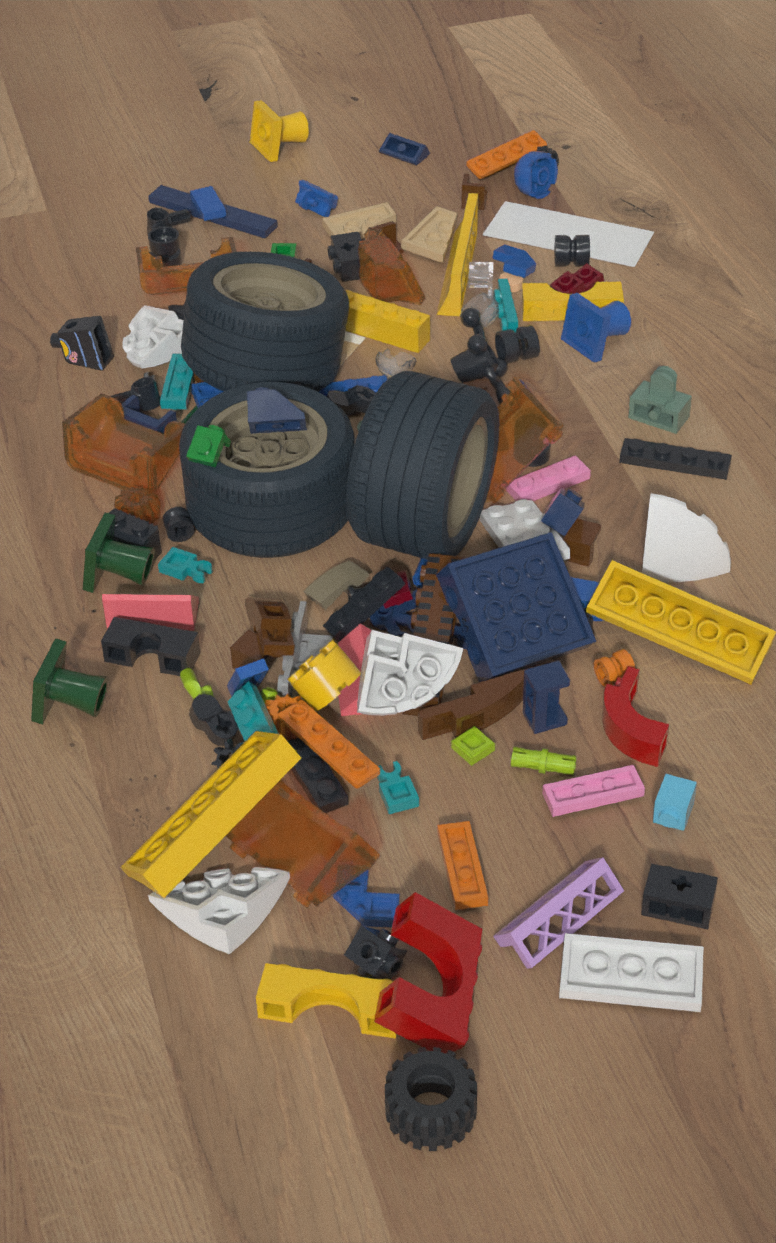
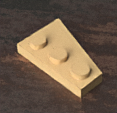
M386 202L322 218V225L330 237L332 235L359 231L361 239L369 236L368 228L391 221L395 223L396 213Z
M438 206L435 207L402 240L401 249L443 263L457 222V213Z

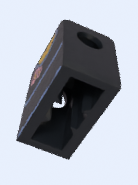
M102 316L69 319L50 338L51 346L53 348H61L65 360L69 364L103 371L114 357Z

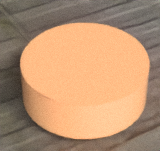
M506 272L500 275L499 279L508 278L511 292H517L522 289L524 278Z

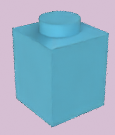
M665 774L655 800L653 823L684 831L694 805L697 782Z

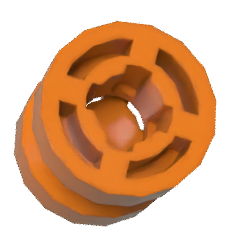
M625 649L613 652L609 658L604 656L594 661L596 677L604 687H606V684L615 685L618 677L623 678L628 666L635 668L631 655Z

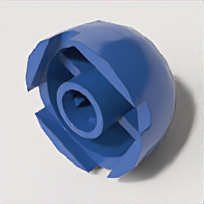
M531 151L519 159L514 169V180L520 192L536 199H543L550 194L551 191L548 189L551 184L555 185L558 174L556 159L551 158L550 153Z

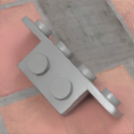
M300 601L298 612H293L292 629H294V632H291L295 644L294 655L283 656L282 669L285 672L284 675H279L277 691L282 693L283 697L287 693L292 697L293 686L287 678L298 670L299 666L311 655L315 657L320 653L319 650L333 639L329 635L305 634L308 624L306 601Z

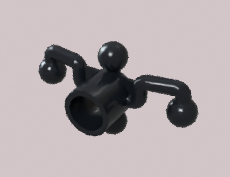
M467 308L461 314V322L464 326L472 328L474 335L468 339V349L450 359L452 367L462 384L486 377L496 390L498 403L503 406H513L516 402L515 391L512 387L506 386L500 379V377L507 373V362L502 358H496L491 347L487 344L483 326L480 322L481 316L479 311L475 308Z

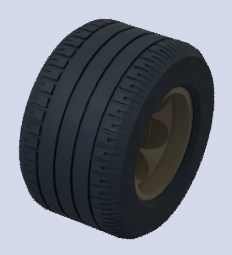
M253 251L233 252L215 256L197 267L192 272L187 283L181 339L183 359L193 373L201 380L222 391L252 383L282 382L304 386L319 392L335 379L340 369L349 313V298L340 282L333 275L317 265L298 258Z
M414 371L399 372L380 386L370 402L361 423L352 453L347 481V516L352 529L360 540L371 545L428 560L429 554L456 556L462 551L469 541L483 510L497 457L499 412L496 403L487 391L479 387Z
M260 382L238 386L219 393L205 402L190 416L184 425L179 443L186 509L198 532L212 543L228 551L258 558L284 557L302 553L319 546L334 536L348 522L346 507L347 481L355 445L354 431L348 416L336 403L323 394L304 386L282 382ZM260 387L269 388L270 390L276 389L305 413L307 430L251 434L248 424L247 391H254ZM198 425L207 428L209 425L218 426L225 430V434L231 440L230 447L223 446L216 467L192 462L186 457Z

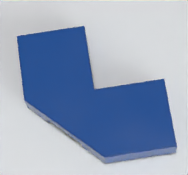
M504 244L493 252L494 260L504 262L503 271L525 278L536 270V262L525 250Z
M336 865L333 898L363 926L392 928L395 909L400 904V894L367 892L369 866Z

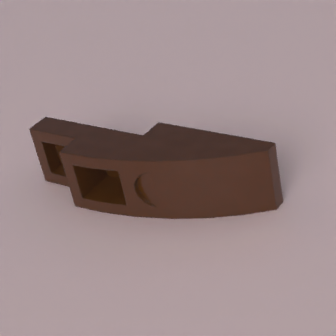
M273 598L245 599V607L252 631L258 634L263 655L272 657L293 656L295 644L290 631L292 619L285 603L281 599Z
M527 668L470 685L469 696L419 710L418 733L422 740L452 732L456 738L474 726L481 731L501 720L523 701L524 670H527Z

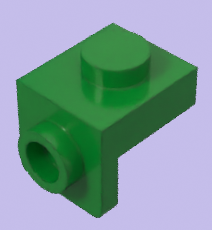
M198 425L186 457L189 461L216 467L223 446L230 447L231 440L225 434V430L218 426L209 425L207 428Z

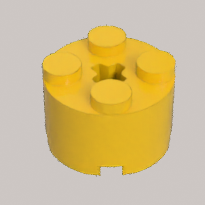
M333 639L319 650L320 653L315 657L311 655L299 666V669L287 678L304 701L315 711H319L341 694L340 691L346 686L349 687L361 674L357 666Z

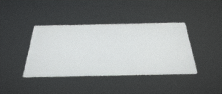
M507 201L504 202L483 233L484 236L554 250L555 235H566L571 240H573L575 235H589L590 258L631 267L636 266L654 234L653 231Z

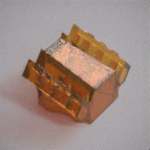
M368 227L364 233L367 240L359 241L358 247L360 261L359 276L362 286L371 297L384 302L402 301L422 305L426 297L408 262L404 260L402 254L390 239L385 237L381 229Z

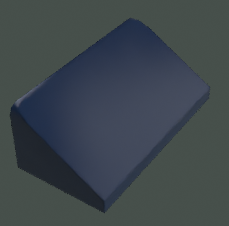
M392 133L387 135L379 149V153L416 166L430 154L426 145Z

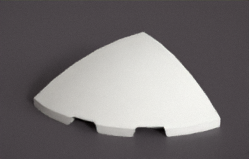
M144 305L129 324L130 335L123 338V349L127 353V359L136 367L143 369L169 362L172 353L182 354L181 339L184 320L179 319L174 311Z
M651 493L642 568L643 574L661 582L695 581L730 572L731 557L727 542H723L717 534V526L705 514L698 516L687 509L685 502Z
M372 630L366 639L357 713L378 716L395 715L424 705L433 699L444 685L451 680L461 660L463 648L406 633L402 637Z
M253 867L251 874L241 873L233 875L229 868L205 872L204 879L201 881L185 884L182 880L165 898H162L155 892L149 894L148 897L149 901L180 929L208 946L230 954L250 937L270 913L290 879V873L283 870Z

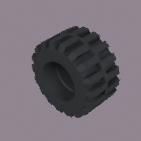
M423 1047L418 1048L416 1054H412L410 1051L405 1053L403 1061L397 1059L392 1064V1071H388L386 1084H384L385 1114L387 1122L390 1123L392 1133L394 1135L399 1134V1139L404 1144L410 1141L413 1142V1148L421 1150L422 1146H428L429 1151H437V1146L443 1145L444 1149L452 1147L453 1140L458 1143L464 1140L465 1132H471L477 1116V1081H475L473 1069H468V1062L463 1058L457 1060L456 1053L450 1050L447 1053H442L441 1048L433 1047V1051H426V1048ZM428 1092L439 1093L448 1098L445 1102L437 1105H425L414 1100L418 1095Z

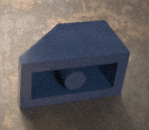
M260 387L254 391H247L248 424L251 434L307 430L305 413L276 389L270 390L269 388Z
M561 488L544 509L541 521L565 536L584 509L585 503L581 501L583 497L570 488L567 491Z

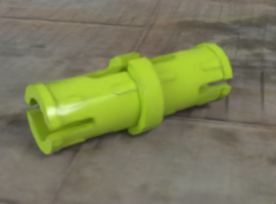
M514 747L511 767L539 770V773L545 774L547 771L574 776L577 756L549 752V749L542 748V751Z

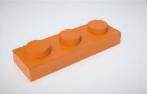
M470 821L437 825V834L455 910L488 906L487 889Z

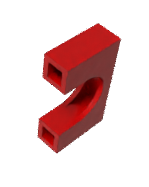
M416 892L399 904L395 909L391 935L423 952L432 960L442 979L443 994L442 996L433 995L399 977L380 991L374 1022L421 1047H425L429 1051H433V1047L441 1048L442 1053H447L448 1050L455 1052L462 1049L469 1038V1031L467 1029L469 1016L474 1006L472 996L474 985L478 979L476 970L478 958L482 952V945L480 943L483 929Z

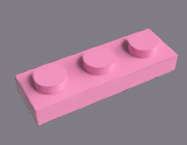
M575 455L507 482L506 491L516 501L522 499L535 501L558 492L561 488L565 489L590 479L591 470Z
M630 765L543 785L542 794L552 817L643 797L645 787L635 766Z

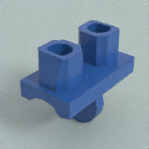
M299 180L300 189L295 202L304 210L309 209L323 217H328L330 211L336 209L338 196L306 180Z

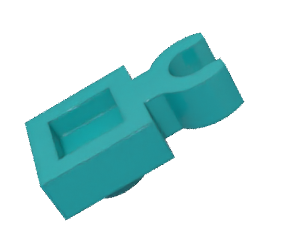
M172 547L158 563L159 573L183 581L187 576H190L195 582L204 583L205 575L203 572L208 574L213 572L212 564L209 561H198L196 554Z
M393 762V772L390 773L385 772L383 767L379 765L380 775L377 776L380 782L379 793L388 814L419 807V796L410 776L401 777V765L399 762Z

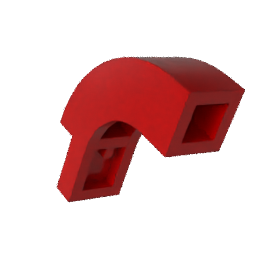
M628 666L623 678H617L615 686L606 684L602 712L603 728L611 743L623 754L636 761L658 767L667 747L669 724L646 718L632 707V702L638 691L640 669Z

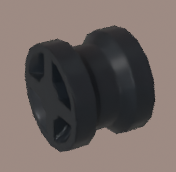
M182 507L170 508L165 512L162 521L168 538L173 542H184L190 539L194 534V526L189 512Z

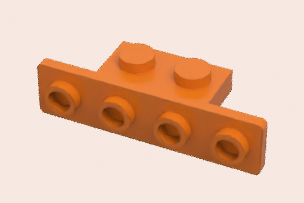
M532 130L468 160L466 166L478 179H484L516 164L526 153L537 151V147L547 146V142L536 131Z
M299 700L278 713L279 720L354 788L358 789L380 775V768L303 700Z

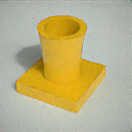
M262 100L254 101L250 143L269 162L278 161L280 142L304 143L307 140L309 127L303 112L298 111L279 117Z

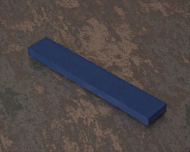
M160 185L148 195V200L151 204L174 211L188 209L190 216L203 219L191 200L190 193ZM223 204L226 209L225 217L209 220V222L261 238H266L278 227L276 219Z

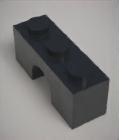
M118 617L112 619L101 640L104 662L133 667L137 658L144 654L153 653L158 655L160 673L180 676L183 669L190 668L193 670L200 655L198 632Z

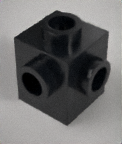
M361 925L344 956L359 966L357 971L365 978L391 980L402 968L403 958L407 950L397 944L399 939L392 936L390 931L383 928L379 931L378 929Z

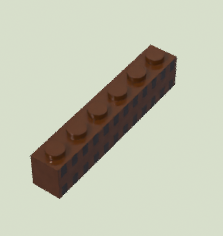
M429 554L427 565L421 566L420 582H423V587L417 588L416 605L419 608L418 611H413L411 618V629H414V636L452 645L457 616L448 606L436 575L447 564L462 560L464 557ZM444 687L433 699L416 709L404 711L402 714L418 716L419 710L441 704Z

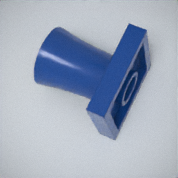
M571 294L569 296L561 340L592 362L601 361L606 338L608 336L625 335L630 330V312L626 305L620 301H613L599 308L580 294Z

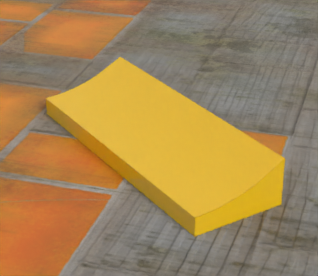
M468 194L464 217L454 233L436 315L461 317L478 235V194Z
M613 560L609 564L586 609V612L750 685H752L765 657L772 647L776 635L775 630Z
M255 731L120 868L128 877L139 881L162 898H165L283 778L301 757L282 734Z

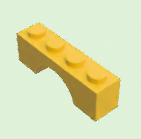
M596 282L590 290L578 293L599 308L613 301L624 303L621 282ZM522 283L521 305L523 321L565 320L571 294L558 292L547 283Z
M265 963L256 995L258 1018L293 1023L302 1012L319 1005H334L349 1011L356 1018L361 1034L396 1039V1033L374 1022L379 993L394 981L365 978L355 974L330 973L321 969L296 968L286 964Z

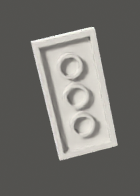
M522 499L513 504L504 506L493 505L488 509L482 510L480 522L499 548L552 532L563 560L570 559V548L554 529L541 521L543 514L532 500Z
M565 933L559 998L701 1012L704 947Z

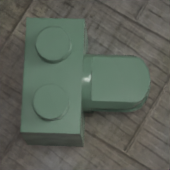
M659 366L650 376V382L643 380L630 396L628 418L677 434L690 417L692 396L676 391L677 373L672 368Z

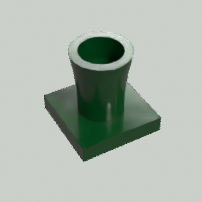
M104 512L85 549L82 590L94 593L104 571L114 573L144 586L152 568L155 549L153 547L135 546L114 541L116 515Z
M55 638L33 680L31 721L43 725L54 701L79 709L96 718L106 697L109 683L108 676L90 675L65 669L67 641Z

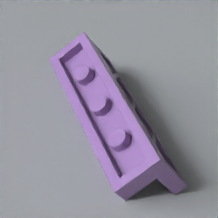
M603 857L585 861L493 937L500 947L513 946L527 969L532 968L564 942L565 933L573 934L623 893L624 890ZM601 876L611 889L604 896L595 894L596 880ZM576 896L586 898L585 911L582 915L572 913L573 899ZM553 915L563 917L562 930L559 934L548 932L550 918ZM530 934L540 936L538 951L532 956L522 941Z

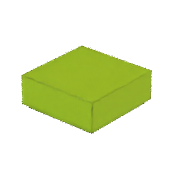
M474 726L451 741V749L472 766L494 752L495 743Z

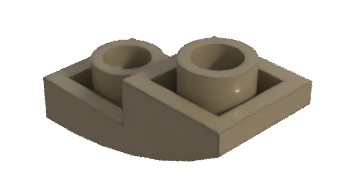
M349 560L325 572L303 592L310 600L326 610L343 591L347 594V587L358 588L370 575Z

